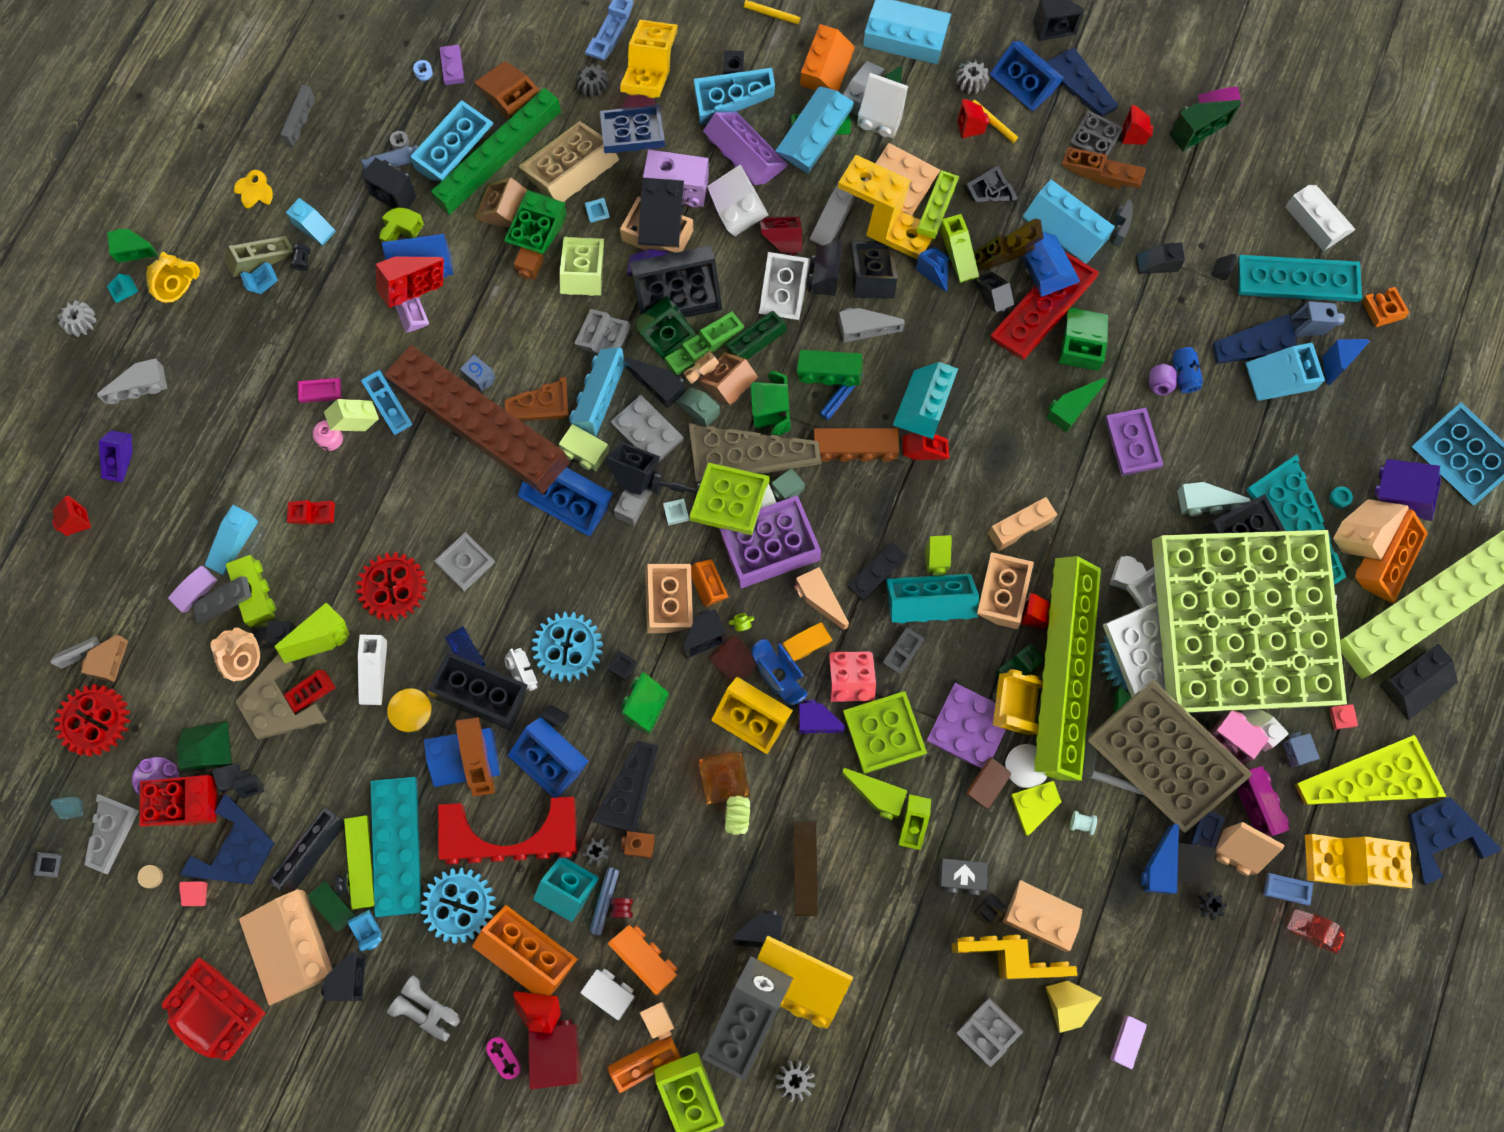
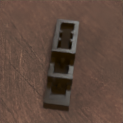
M794 822V916H817L816 822Z

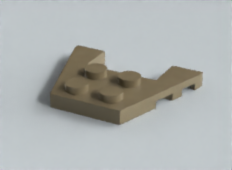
M279 655L270 662L235 701L257 739L327 722L316 703L297 715L293 712L276 679L295 668L292 661L284 664Z

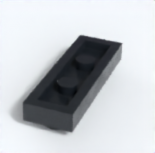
M892 542L847 587L863 602L908 556Z

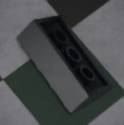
M447 652L428 692L431 698L511 731L521 711L528 684Z

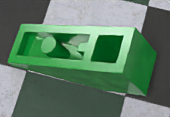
M1102 378L1064 394L1058 401L1054 399L1048 407L1050 412L1047 419L1067 432L1101 391L1107 379Z

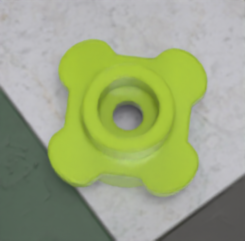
M746 613L737 614L734 616V620L729 621V625H734L736 631L747 630L752 626L751 621L754 620V616H747Z

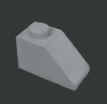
M647 487L641 495L632 494L625 489L614 509L615 518L635 527L652 493L651 488Z

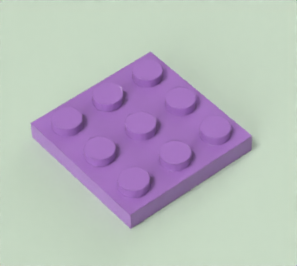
M954 683L926 742L982 770L990 757L993 758L1006 729L993 726L995 702Z

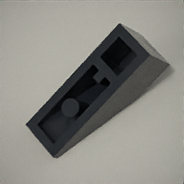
M626 357L623 359L625 368L667 409L685 392V382L678 374L674 375L669 370Z

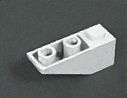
M360 635L358 686L360 705H382L387 640L382 635Z

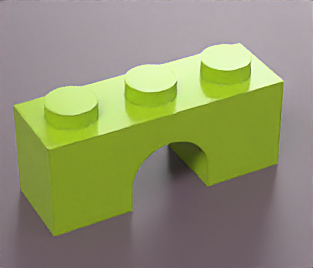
M248 555L226 563L231 581L240 576L247 577L248 584L252 587V597L238 604L244 623L249 627H253L275 619L273 611H276V606L272 598L269 599L267 592L270 591L266 579L262 578L261 572H263L261 562Z

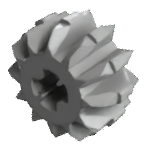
M969 60L965 64L961 63L955 75L956 86H960L961 91L967 90L968 94L971 91L975 94L979 90L983 91L989 80L988 69L984 68L983 63L977 64L976 60L973 63Z
M76 300L73 305L67 302L66 308H60L62 314L57 315L60 320L59 326L67 334H74L79 337L81 332L87 335L86 330L93 329L91 324L96 323L95 312L86 303H80Z
M798 1060L796 1062V1068H793V1063L788 1061V1071L784 1066L780 1067V1070L785 1075L776 1074V1079L783 1080V1083H778L776 1088L781 1089L785 1087L786 1089L782 1091L781 1096L785 1097L790 1092L789 1101L793 1102L795 1094H797L799 1101H803L801 1092L804 1091L807 1096L811 1095L806 1086L815 1087L813 1082H807V1079L814 1077V1073L805 1075L810 1068L808 1065H805L800 1070L801 1061ZM793 1074H797L796 1076H800L802 1081L798 1082L799 1086L795 1088L793 1084L789 1085Z

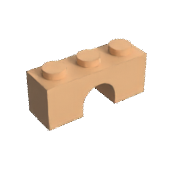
M1047 497L993 525L988 535L998 551L1017 542L1021 536L1029 531L1034 530L1035 532L1052 523L1057 513Z

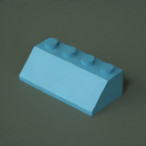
M819 86L775 153L809 174L852 110L854 102L836 90Z
M461 100L410 156L414 169L429 180L443 181L489 130L493 122Z
M1050 180L1043 187L1022 217L1026 222H1030L1034 218L1041 220L1043 232L1056 235L1062 248L1085 264L1105 244L1115 226L1053 180Z
M622 348L600 349L598 356H594L591 374L586 375L584 391L579 393L577 398L578 406L576 411L573 410L569 418L571 425L579 427L594 437H597L625 367Z

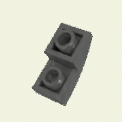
M1129 199L1126 205H1121L1115 214L1118 217L1115 225L1118 227L1113 234L1116 236L1113 244L1118 247L1121 246L1128 233L1132 220L1133 206L1132 201Z

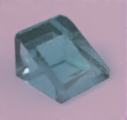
M67 797L51 801V805L60 819L83 816V800L79 798Z

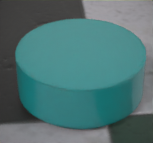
M1340 486L1330 493L1329 500L1334 507L1342 509L1352 502L1353 495L1348 488Z

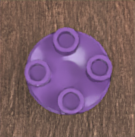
M152 757L144 759L135 768L132 775V785L137 795L140 796V781L180 778L174 763L162 757Z

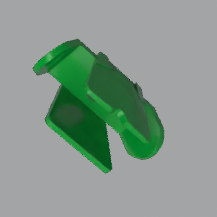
M770 371L768 378L773 383H751L754 427L761 428L777 424L772 429L771 434L782 436L791 430L787 376L776 371ZM786 411V416H779V412Z

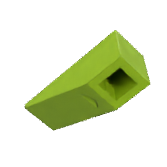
M962 214L942 219L939 232L959 283L979 278L969 232Z

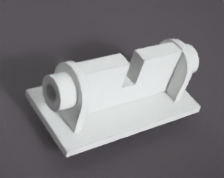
M521 648L514 651L510 649L505 656V666L511 671L513 679L528 684L527 689L529 691L537 689L536 684L538 682L533 670L524 671V668L530 666L525 651H522Z

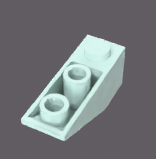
M1205 482L1183 484L1177 491L1182 515L1198 516L1202 512L1218 514L1223 512V510L1231 509L1232 511L1250 502V499Z

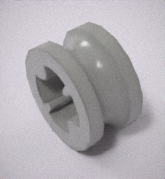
M396 131L390 136V142L394 150L409 147V139L405 132ZM403 139V143L397 144V140Z

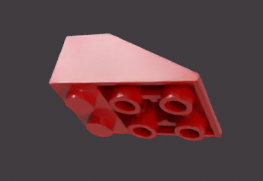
M392 257L377 263L376 290L389 308L401 305L412 298L420 297L429 291L437 290L443 286L444 259L443 257Z
M202 775L140 781V827L217 823V814L214 813L217 809V785L214 777Z

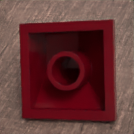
M799 216L765 217L760 220L761 234L781 252H785L788 255L802 252V226Z

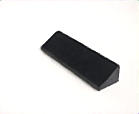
M324 807L268 881L284 894L295 891L345 826L344 820L327 807Z

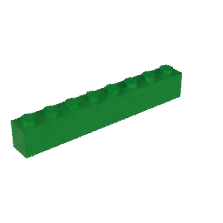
M544 87L431 191L435 203L448 215L455 211L561 113L559 99Z

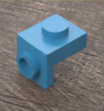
M266 262L251 274L244 271L240 273L244 287L248 291L262 294L278 281L271 264Z
M370 910L348 920V925L359 943L360 951L365 949L371 950L379 945L382 940V932Z

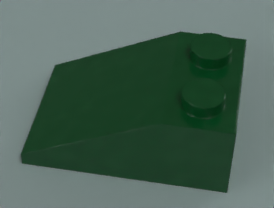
M1240 100L1196 103L1191 107L1186 106L1179 111V116L1172 124L1173 128L1169 135L1184 152L1230 125L1242 102Z

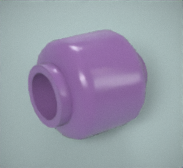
M1167 364L1153 367L1150 370L1149 376L1150 390L1158 395H1167L1176 388V370Z

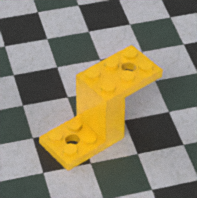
M855 155L838 182L837 188L874 204L866 236L918 260L920 253L927 250L933 238L916 233L920 220L902 212L911 180ZM865 177L870 181L864 182L860 178ZM906 234H913L915 238H909Z

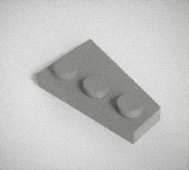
M97 794L96 802H98L97 813L93 816L92 823H95L93 835L89 838L84 865L108 874L139 810Z

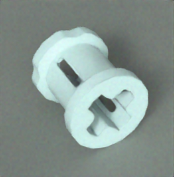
M1074 810L1070 821V830L1074 831L1077 829L1093 835L1097 825V816L1082 815Z

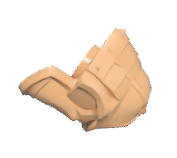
M237 627L233 630L223 631L216 639L211 641V649L216 667L223 675V678L233 682L244 680L251 676L258 667L260 650L257 639L252 633L245 632Z

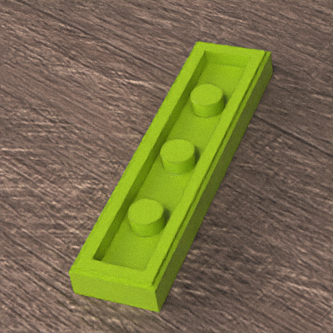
M943 170L940 171L916 233L933 239L936 238L959 176Z
M368 816L344 819L351 907L352 910L375 907Z

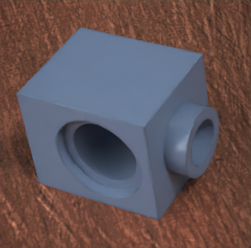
M1301 732L1288 735L1289 740L1282 742L1291 768L1320 759L1310 733L1302 735Z

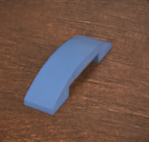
M612 0L608 7V15L596 38H592L585 55L604 61L611 54L625 28L633 6V0Z

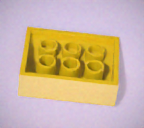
M767 936L757 960L793 978L780 1007L789 1010L796 1017H803L811 1021L817 1027L828 1029L853 980V976Z

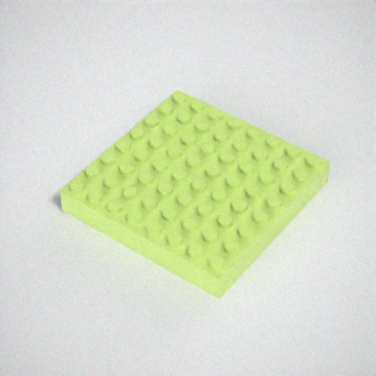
M1328 530L1162 535L1152 540L1165 689L1188 713L1347 704Z

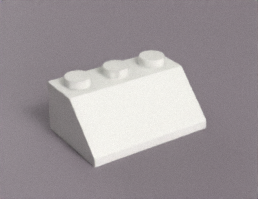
M1308 185L1293 195L1285 206L1323 252L1355 230L1317 185Z

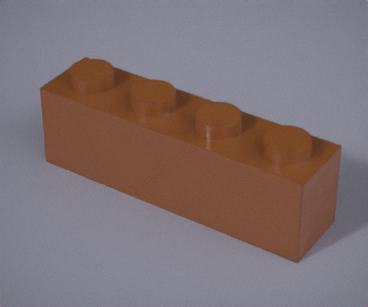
M814 428L813 441H818L821 462H828L831 459H839L842 462H849L852 459H860L863 462L881 459L884 462H890L897 459L899 454L898 428Z

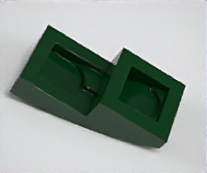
M1030 643L995 673L999 677V674L1008 673L1009 670H1018L1022 672V675L1026 676L1045 659Z
M326 880L307 895L318 911L337 932L348 924V920L356 917Z

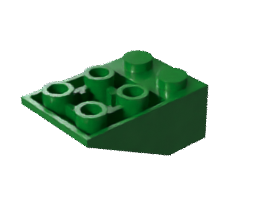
M527 190L504 242L543 254L560 232L567 216L565 202Z
M1070 307L1066 314L1058 363L1099 371L1104 363L1107 348L1108 315Z
M642 672L640 677H635L631 685L633 691L630 697H625L621 709H623L622 713L626 724L650 735L669 698V692L646 673Z

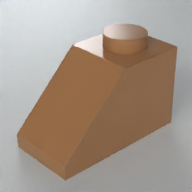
M115 635L89 650L87 656L82 661L81 673L92 678L115 682L128 640Z

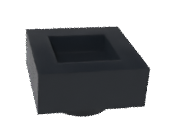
M619 651L607 669L619 678L627 681L638 665V662Z

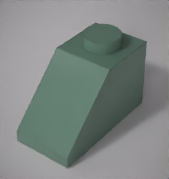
M689 387L676 400V403L704 427L709 426L720 415V406L705 392Z

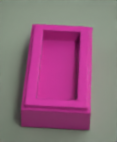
M340 378L298 381V401L300 403L342 399Z

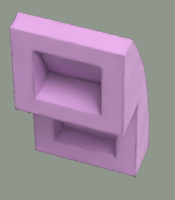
M200 566L172 592L168 599L182 613L188 612L193 606L192 603L196 602L200 596H205L217 579L204 566Z

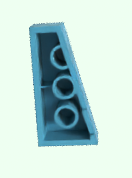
M772 68L694 79V92L700 126L709 123L715 112H737L774 97L775 83Z

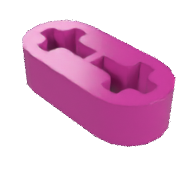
M501 1037L491 1039L487 1044L486 1051L500 1075L505 1079L517 1077L521 1071V1064L508 1042ZM494 1042L503 1044L501 1051L504 1057H501L498 1052H492ZM504 1059H507L509 1064L514 1063L516 1065L513 1069L515 1072L513 1075L510 1072L505 1073L504 1069L507 1066L503 1061Z

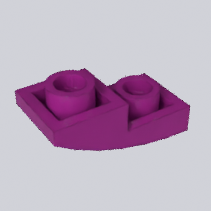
M1238 86L1198 95L1199 103L1241 101Z

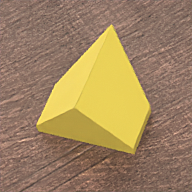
M1070 981L1046 986L1059 1033L1082 1027L1102 998Z

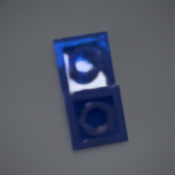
M464 626L445 637L453 654L479 665H486Z

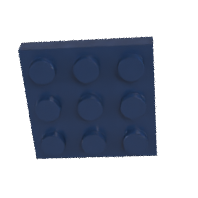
M659 105L600 111L604 153L665 147Z

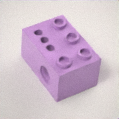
M648 150L643 177L683 180L685 190L684 204L691 207H704L709 181L708 158Z

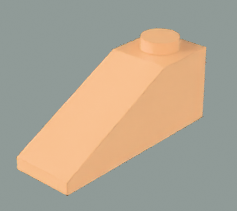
M820 567L796 578L794 589L799 598L803 597L807 604L841 629L845 630L848 628L849 622Z

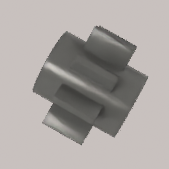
M591 838L592 843L590 845L584 844L587 852L582 854V856L590 857L589 865L597 861V864L601 866L603 858L609 860V857L605 854L606 851L610 850V847L602 846L604 839H601L598 843L594 838ZM595 846H597L598 849H602V851L599 852V857L597 858L593 854H591V852L594 851Z

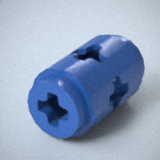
M1186 347L1173 352L1172 362L1176 372L1180 370V375L1177 373L1176 381L1181 392L1193 393L1202 389L1203 379L1197 352H1194V348Z

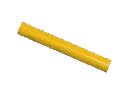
M745 0L744 8L797 25L800 22V17Z
M973 100V101H972V102H974V103H976V104L981 105V104L978 103L976 100ZM982 106L984 113L988 115L989 123L1014 143L1018 136Z

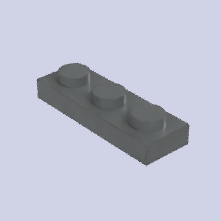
M302 84L280 134L287 146L293 147L300 138V130L303 124L307 122L310 107H313L315 103V96L310 86Z
M240 576L192 603L197 623L204 624L251 598L247 577Z

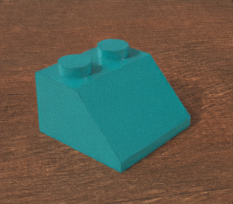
M558 858L540 881L533 900L573 922L583 908L599 877L566 858Z

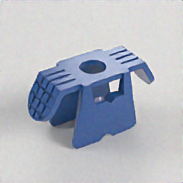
M763 639L755 643L752 647L751 655L759 668L760 676L774 694H779L788 705H795L803 701L807 696V692L800 687L796 680L804 675L781 644H778L777 656L768 640ZM775 669L783 670L785 673L784 680L779 682L772 671Z

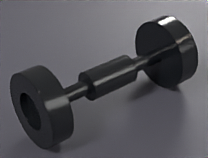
M655 472L651 492L658 494L660 486H665L673 491L695 493L696 499L701 481L698 482L697 489L686 487L687 485L662 482L663 474Z

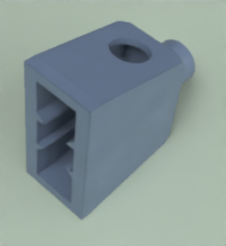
M1308 302L1290 317L1295 337L1326 334L1336 325H1342L1345 319L1343 313H1337L1335 304Z

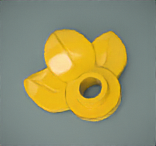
M260 170L250 171L247 177L239 179L234 186V193L241 194V201L247 209L251 208L258 200L267 205H270L272 202V188L267 184V178ZM258 177V181L253 183V179Z

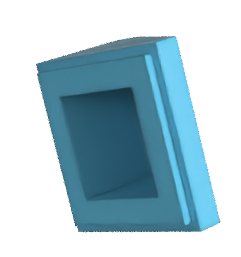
M604 198L584 203L590 223L610 218Z

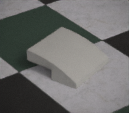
M590 309L574 344L596 355L599 354L600 349L621 348L631 325L628 321L610 317L606 312Z
M990 997L957 1031V1034L990 1067L1023 1033V1030Z

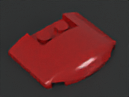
M200 957L197 958L162 1002V1008H167L168 1024L184 1044L203 1056L226 1061L230 1060L265 1015V1011L254 1000H251L226 979L219 970Z

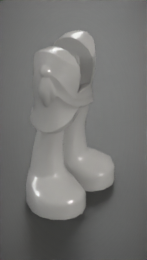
M413 975L407 981L401 993L429 1010L428 1015L416 1008L402 995H399L394 1000L387 1013L393 1017L401 1014L408 1016L420 1024V1028L426 1030L435 1038L446 1042L450 1033L439 1026L437 1022L442 1018L447 1023L456 1027L460 1022L458 1014L453 1009L442 1006L437 1000L434 1001L420 988L419 979Z

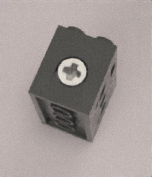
M750 957L732 991L702 1059L745 1080L793 978Z

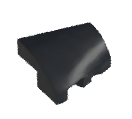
M999 165L962 185L974 202L1014 201L1018 199L1010 182L1007 183Z

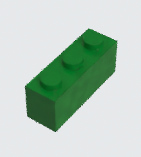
M800 350L797 366L799 382L806 384L823 383L825 385L841 384L848 387L860 386L863 371L861 353Z

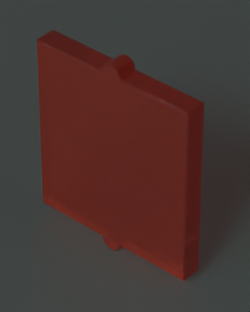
M736 635L725 645H721L720 650L710 658V661L731 682L736 677L743 680L746 676H751V672L757 667L751 655V650Z

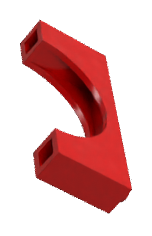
M574 797L551 798L548 817L540 830L530 839L511 846H497L481 840L469 826L465 814V806L461 803L438 805L439 860L445 861V865H457L459 860H468L469 864L482 863V859H490L491 862H504V858L513 857V861L527 860V856H536V859H549V855L558 854V858H571L572 853H577L576 799Z

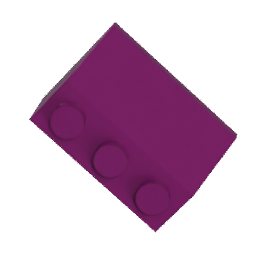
M1263 766L1250 769L1249 771H1251L1252 776L1236 788L1252 828L1269 837L1290 830L1288 827L1289 820L1286 814L1282 813L1279 806V796L1271 787L1269 773L1264 770Z

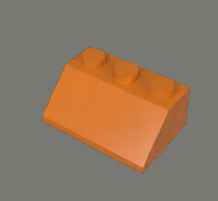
M819 24L801 71L800 86L812 90H817L820 86L839 92L855 50V46L839 30Z
M628 925L608 945L655 995H659L678 976L675 973L678 968L669 959L664 961L659 956L661 950L653 942L649 945L643 939L646 935L637 925L634 928Z

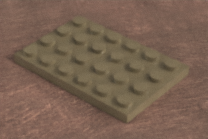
M1153 679L1088 737V741L1175 824H1178L1184 833L1252 776L1251 771Z

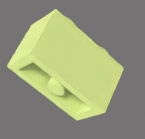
M337 399L324 411L329 428L333 431H366L379 419L373 401Z
M573 424L559 443L560 449L565 452L569 460H577L579 465L586 470L591 468L597 471L609 453L607 443Z

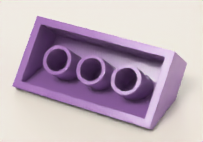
M715 112L703 130L708 136V140L720 148L721 153L734 163L735 168L742 165L751 184H766L788 166L782 157L775 153V150L737 112Z

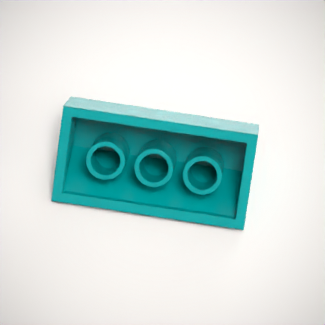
M937 362L914 370L893 425L933 439L958 368Z
M971 574L887 579L888 605L892 623L978 618L979 594Z

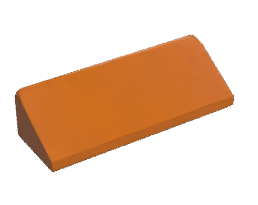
M669 1036L660 1041L657 1039L608 1066V1070L619 1093L655 1075V1068L681 1059V1056L672 1037Z

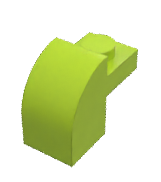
M395 208L388 211L382 217L386 227L382 228L379 239L381 243L396 241L400 234L408 238H416L424 225L421 215L406 208Z

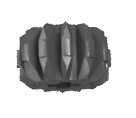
M592 63L590 67L584 65L583 70L578 69L575 78L577 90L582 92L584 97L588 94L591 98L594 95L600 97L601 92H606V86L609 84L607 72L602 70L600 65L594 67Z

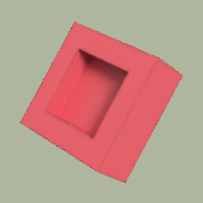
M1353 704L1329 708L1334 730L1358 726Z

